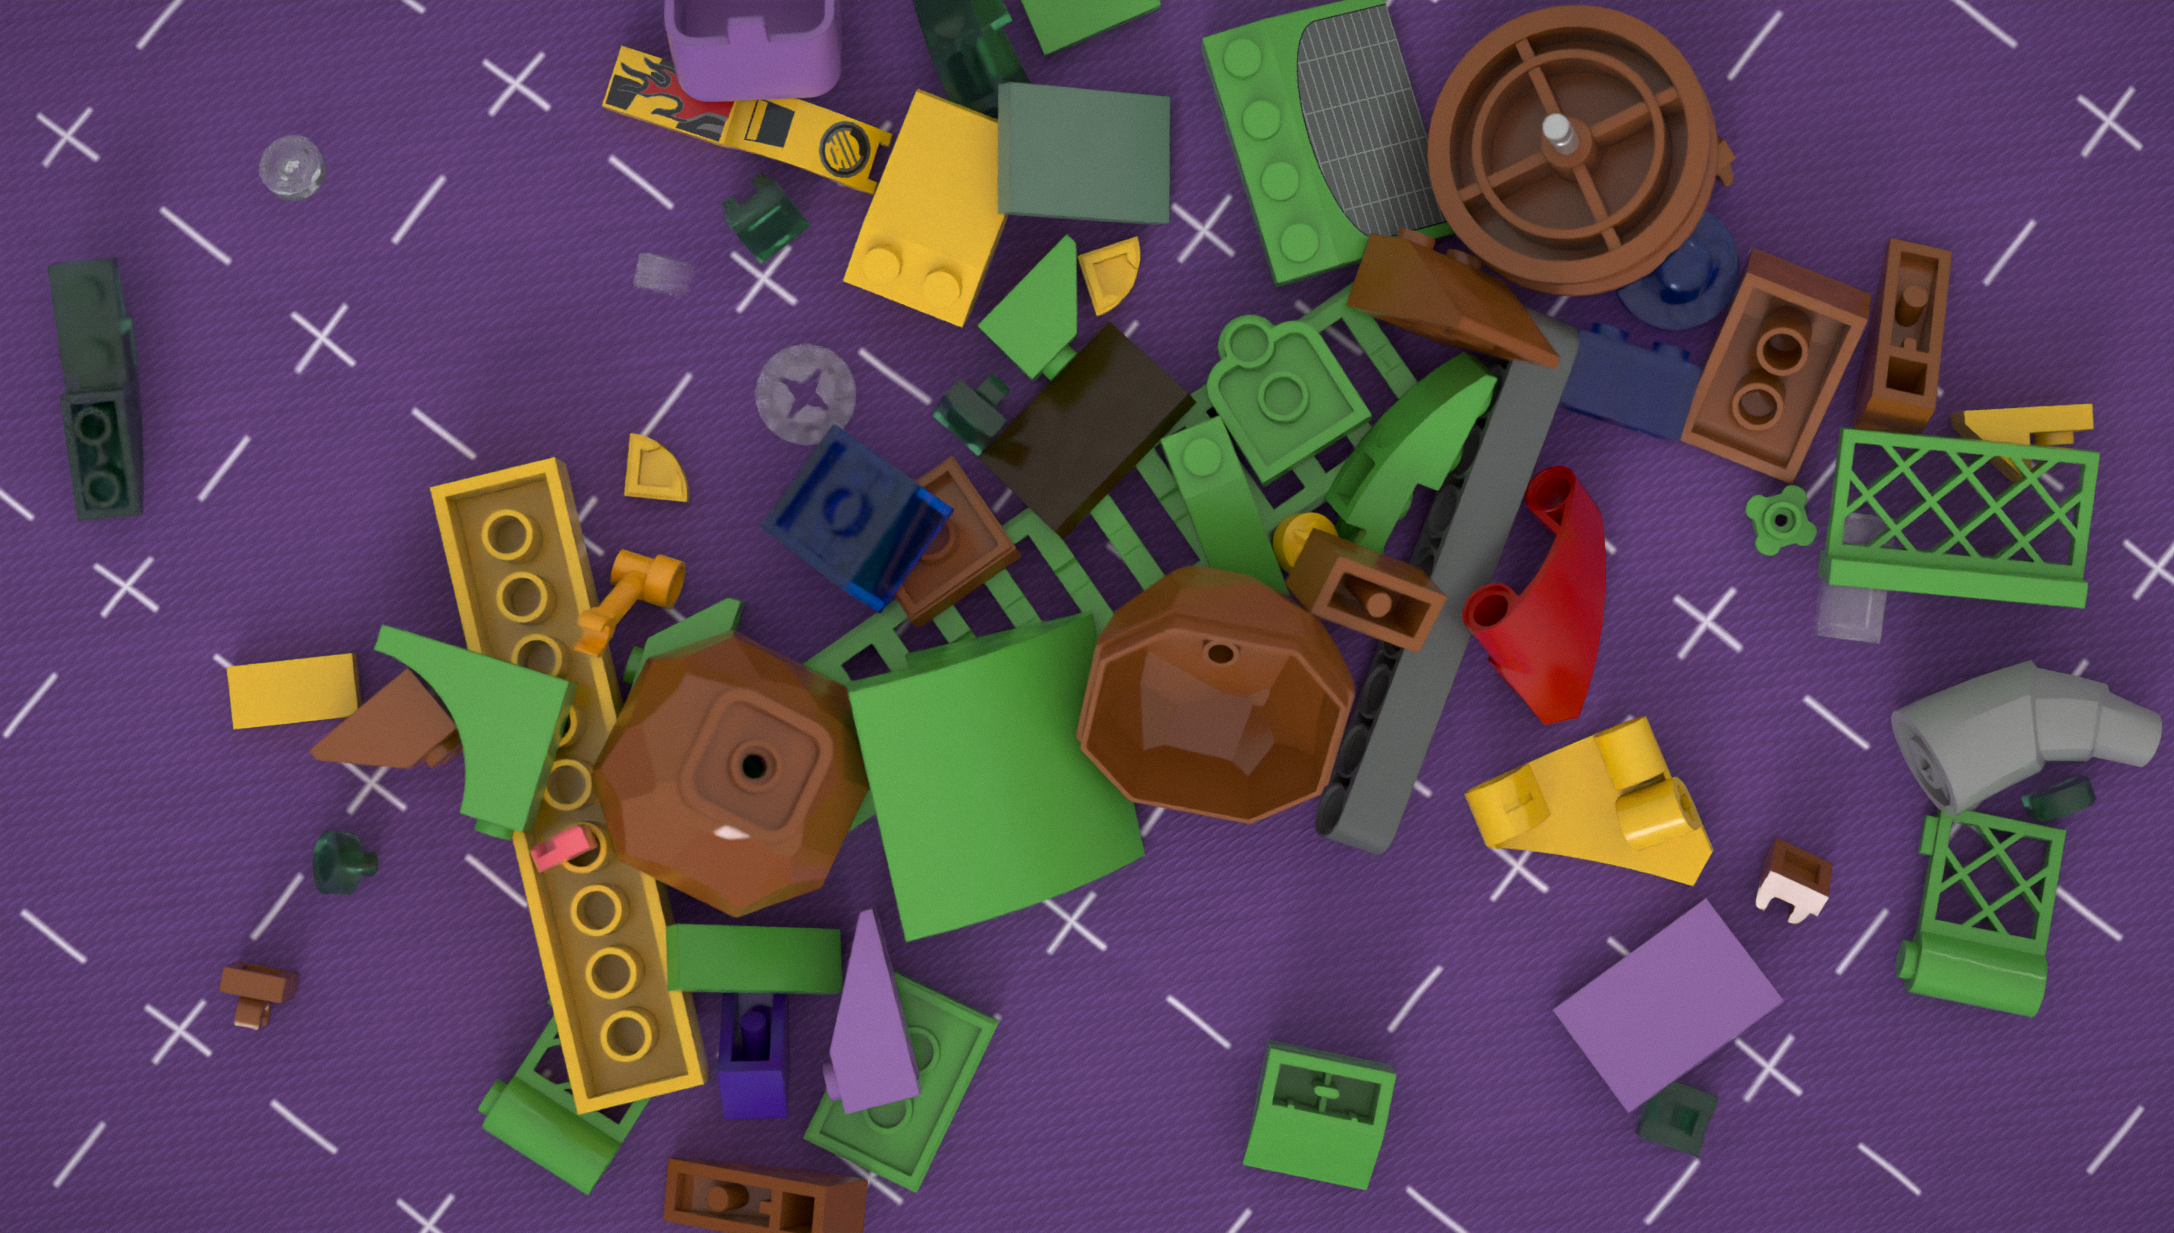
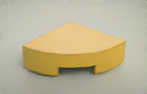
M1137 236L1077 256L1097 317L1112 311L1124 301L1136 282L1140 267V245Z
M630 433L624 496L689 502L690 493L687 477L680 462L673 453L664 445L649 437Z

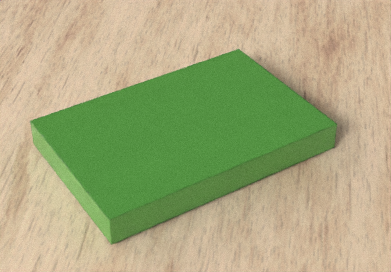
M894 970L923 1084L920 1096L845 1114L842 1099L831 1101L826 1089L803 1139L917 1193L997 1028L999 1020Z

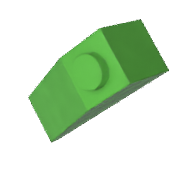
M1221 415L1160 439L1161 447L1209 567L1250 575L1290 596Z

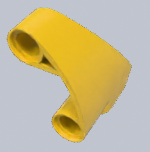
M1646 715L1628 720L1559 748L1464 792L1485 845L1494 849L1527 850L1591 860L1637 870L1691 886L1695 885L1714 851L1688 789L1678 777L1672 778Z

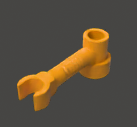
M622 549L618 553L611 571L610 582L615 587L598 607H593L589 611L585 610L581 614L576 625L585 629L573 650L600 658L613 637L616 625L637 599L668 610L672 609L683 588L686 576V563L662 554L657 555L653 559Z

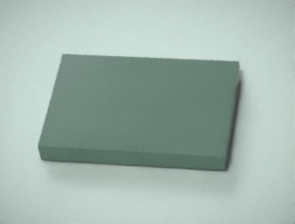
M1016 82L998 84V214L1150 225L1169 223L1170 97Z

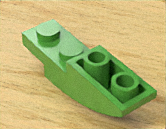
M1462 352L1432 371L1388 409L1360 441L1324 497L1340 516L1335 525L1338 537L1384 554V546L1398 520H1401L1407 514L1411 506L1413 490L1417 483L1439 491L1447 474L1457 467L1462 457L1463 444L1477 417L1483 415L1489 407L1493 395V387L1498 379L1474 355Z

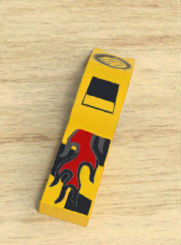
M622 45L602 104L607 110L725 148L742 150L793 165L830 179L840 185L870 195H875L878 186L876 181L868 179L878 147L883 145L890 148L894 137L893 134L796 98L720 102L696 100L687 95L680 87L673 62Z

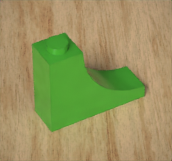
M382 624L374 650L398 659L419 673L443 699L458 728L463 745L466 774L464 797L460 813L477 818L474 830L497 838L511 841L514 830L532 832L578 683Z

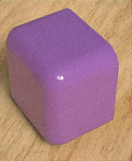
M664 0V24L676 77L683 91L696 100L720 102L818 97L834 88L841 76V0Z

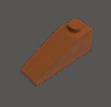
M1890 238L1885 251L1860 368L1852 428L1913 434L1923 433L1936 409L1952 251Z
M673 1157L668 1158L663 1221L724 1233H863L868 1180L816 1170Z

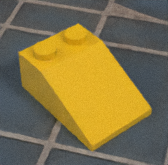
M921 89L916 91L863 222L843 279L844 282L959 327L964 326L976 306L1008 218L1006 214H998V119Z

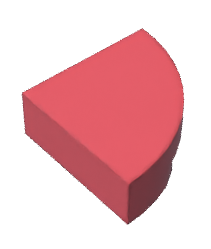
M580 824L554 835V838L544 843L533 846L530 854L538 872L542 873L599 846L590 826Z

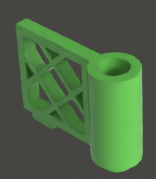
M1937 808L1936 817L1924 816L1918 853L1929 855L1917 929L1912 941L1903 940L1901 942L1895 965L1896 977L1904 978L1905 990L1909 993L2033 1018L2041 1006L2046 988L2047 960L2045 955L2067 830L1965 810L1956 817H1949ZM1952 822L1975 827L1989 847L1988 851L1964 867L1961 866L1948 847ZM1991 830L2011 835L1998 842ZM2022 837L2046 841L2043 868L2024 880L2004 849ZM1995 856L2015 887L1988 905L1967 874ZM1946 862L1953 874L1942 881ZM2040 880L2037 898L2030 886ZM1959 881L1979 911L1961 924L1936 920L1940 893ZM2019 894L2022 895L2035 914L2031 939L2009 935L1994 914L1995 910ZM1984 918L1992 931L1972 926Z
M549 999L547 1003L552 1006L551 999ZM553 1015L512 1080L507 1084L498 1078L477 1111L487 1116L481 1127L483 1130L589 1196L652 1097L633 1101L619 1124L598 1110L578 1115L573 1094L566 1091V1089H571L570 1082L555 1084L535 1071L549 1047L561 1045L560 1038L555 1039L558 1035L555 1016Z

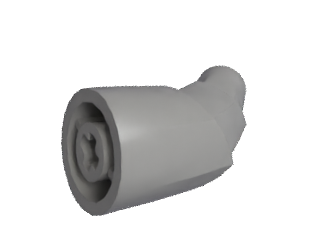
M2032 660L1981 675L1929 695L1893 711L1891 716L1892 730L1896 742L1910 771L1935 806L1949 817H1956L1971 806L2040 772L2046 761H2089L2092 757L2143 767L2153 758L2162 734V719L2157 712L2110 693L2108 685L2105 683L2037 668Z

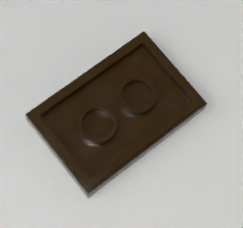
M1109 321L977 458L1063 540L1196 404V401L1182 386Z

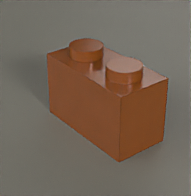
M1316 528L1312 529L1285 583L1310 614L1418 654L1448 598L1421 568Z

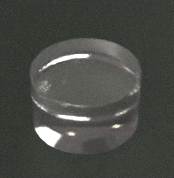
M640 253L632 286L671 296L688 298L695 267L689 262L674 257L654 253Z

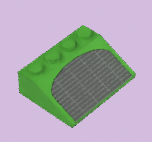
M1385 0L1338 1L1266 18L1202 38L1201 52L1274 289L1360 264L1371 233L1397 237L1399 228H1405L1422 233L1435 240L1456 234L1444 217L1432 188L1427 155L1428 138Z

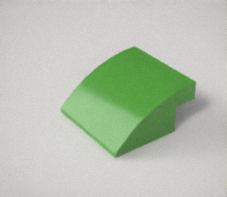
M1091 611L907 653L905 658L908 669L846 683L906 942L972 925L1037 904L1104 877L1145 855L1134 802H1130L1080 749L1081 743L1075 737L1098 639Z

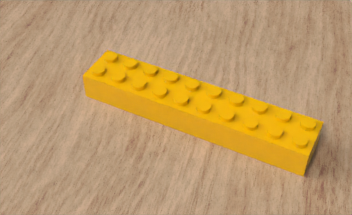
M553 457L430 487L468 650L578 683L533 831L520 832L514 830L512 837L577 1114L580 1115L703 1085L711 1080L712 1076L692 992L668 991L666 926L675 925V920L666 884L619 861L590 776L623 708V702L609 643L600 658L573 650L585 629L576 625L579 617L585 610L589 611L593 607H598L599 601L566 463ZM585 824V826H590L599 847L542 873L538 872L530 854L533 846L544 843L554 838V835L575 825Z

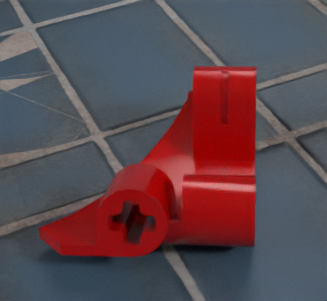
M1552 466L1543 469L1530 480L1524 493L1526 505L1554 541L1548 556L1534 579L1520 596L1503 583H1490L1481 586L1468 597L1462 609V620L1466 627L1490 655L1486 659L1488 663L1529 706L1544 725L1579 718L1598 655L1606 593V548L1602 513L1574 472L1565 466Z

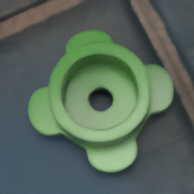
M1789 485L1782 490L1781 494L1767 498L1762 495H1754L1747 501L1745 513L1747 517L1752 519V527L1757 536L1754 545L1761 554L1773 556L1779 552L1781 547L1791 544L1807 546L1814 541L1817 530L1816 526L1808 521L1804 508L1807 495L1802 488ZM1779 514L1784 515L1787 520L1786 524L1782 527L1777 526L1775 523V518Z

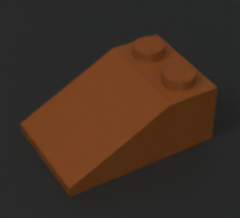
M1399 228L1397 237L1370 234L1346 306L1443 346L1557 369L1561 357L1505 281L1481 271L1484 262L1482 259L1454 249H1447L1446 255L1433 250L1436 242L1435 239L1405 228Z
M1752 247L1718 326L1674 438L1793 485L1867 324L1871 294Z

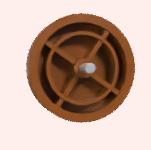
M1562 5L1529 12L1512 19L1493 30L1466 53L1447 79L1436 102L1429 129L1427 155L1432 188L1444 217L1456 235L1476 257L1484 261L1483 263L1508 281L1529 290L1559 296H1585L1608 292L1636 282L1664 264L1683 246L1702 219L1709 204L1717 175L1719 146L1715 119L1707 96L1689 63L1665 36L1643 21L1617 10L1590 5Z

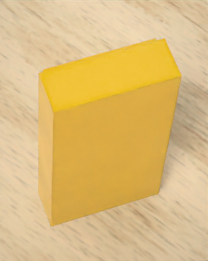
M356 653L227 667L233 730L349 717L362 706Z

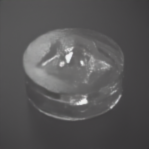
M288 135L275 140L266 148L259 162V175L263 183L276 197L290 202L300 201L314 194L322 185L327 173V164L323 154L312 141L300 135Z

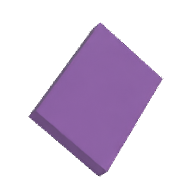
M1704 899L1555 1007L1553 1012L1627 1113L1631 1114L1783 1004L1784 1000L1709 901Z

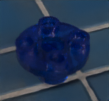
M1705 211L1692 235L1677 250L1671 252L1653 272L1636 282L1615 289L1614 292L1625 309L1633 317L1650 327L1665 331H1682L1700 326L1719 314L1730 301L1735 291L1739 277V257L1735 242L1722 222Z

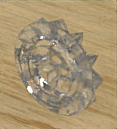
M809 343L782 348L762 366L754 390L759 416L766 426L783 440L800 445L818 444L837 435L849 422L856 404V385L846 363L833 351ZM821 370L822 373L817 379L819 383L815 391L822 397V401L830 407L825 411L819 406L814 408L806 404L800 412L796 411L791 419L788 416L793 410L791 405L795 400V396L792 392L788 391L789 387L782 383L783 379L786 377L792 382L796 380L804 384L810 376L814 377L817 371Z

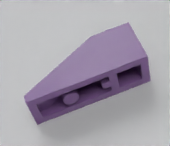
M877 904L866 906L860 911L830 1047L832 1062L822 1065L831 1101L842 1099L845 1114L920 1096L923 1090Z

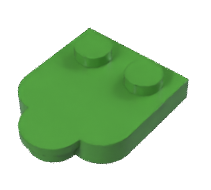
M1243 315L1229 322L1221 332L1218 342L1221 361L1214 366L1209 374L1207 381L1208 396L1217 415H1221L1226 429L1263 487L1372 420V414L1323 338L1309 324L1301 321H1287L1274 326L1269 320L1261 316Z

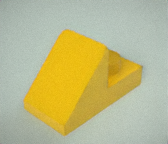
M2092 404L1961 411L1951 414V427L1963 438L2030 444V435L2034 434L2035 445L2074 444V432L2094 429ZM1994 456L1989 460L2011 482L2014 483L2022 477V474L2008 457ZM2020 458L2028 469L2031 470V459Z

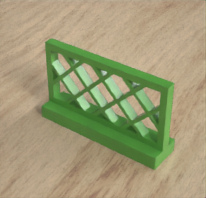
M1840 427L1825 550L1820 551L1818 576L1829 585L2085 608L2088 582L2084 581L2083 577L2100 452L2096 450ZM1855 443L1880 445L1895 463L1867 487L1863 485L1852 471ZM1892 446L1914 449L1901 458ZM1930 450L1944 451L1959 470L1929 493L1909 467ZM1956 452L1978 455L1965 464ZM1994 456L2008 457L2022 474V477L1993 499L1973 473ZM2020 458L2042 461L2029 470ZM2058 462L2081 464L2077 490L2057 505L2037 478ZM1903 473L1923 499L1893 522L1873 495ZM1967 479L1987 505L1957 528L1937 501L1963 480ZM1851 482L1859 493L1848 501ZM2030 485L2050 511L2024 532L2020 533L2001 507ZM1867 501L1887 528L1867 544L1843 542L1846 517ZM2075 506L2072 524L2065 513ZM1928 508H1931L1950 531V534L1930 550L1915 549L1901 530ZM1992 514H1995L2014 540L1994 556L1979 555L1965 536ZM2057 519L2071 536L2067 563L2043 561L2028 543ZM1895 536L1904 548L1882 545ZM1958 542L1967 554L1946 551ZM2022 548L2030 559L2010 557Z

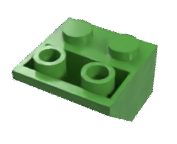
M1267 1040L1242 1164L1367 1190L1384 1138L1397 1074L1392 1065Z

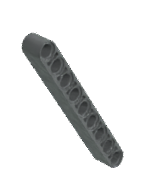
M1523 304L1524 309L1561 357L1557 369L1487 355L1484 366L1498 378L1493 387L1490 405L1483 415L1477 417L1463 444L1462 457L1457 467L1447 474L1439 491H1436L1409 564L1421 568L1448 598L1419 654L1380 639L1337 753L1329 784L1325 786L1317 807L1315 828L1320 837L1373 855H1380L1385 852L1395 837L1471 636L1470 630L1462 620L1463 606L1475 590L1490 584L1579 349L1580 334L1577 327Z

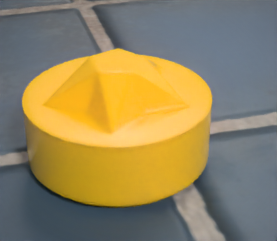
M1307 512L1289 515L1280 522L1273 537V552L1283 570L1289 574L1291 573L1313 528L1338 537L1334 525L1328 518L1318 513Z

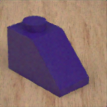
M723 992L717 1073L724 1119L788 1118L790 1084L789 994Z

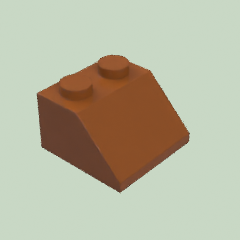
M408 667L314 745L309 752L317 761L406 769L428 764L433 769L440 763L442 766H445L463 752V745L455 721L443 699L419 673Z

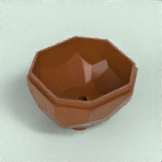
M1185 566L1167 574L1115 611L1098 637L1075 737L1081 743L1080 749L1130 802L1252 824L1322 794L1323 788L1329 784L1355 696V687L1351 673L1341 653L1320 618L1310 614L1300 602L1250 575L1210 567Z
M731 630L647 658L590 773L619 861L734 918L822 888L870 787L847 687L736 630ZM748 755L756 756L762 762L763 771L758 779H749L742 771V762Z

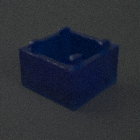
M834 423L760 525V528L842 590L881 614L955 509Z

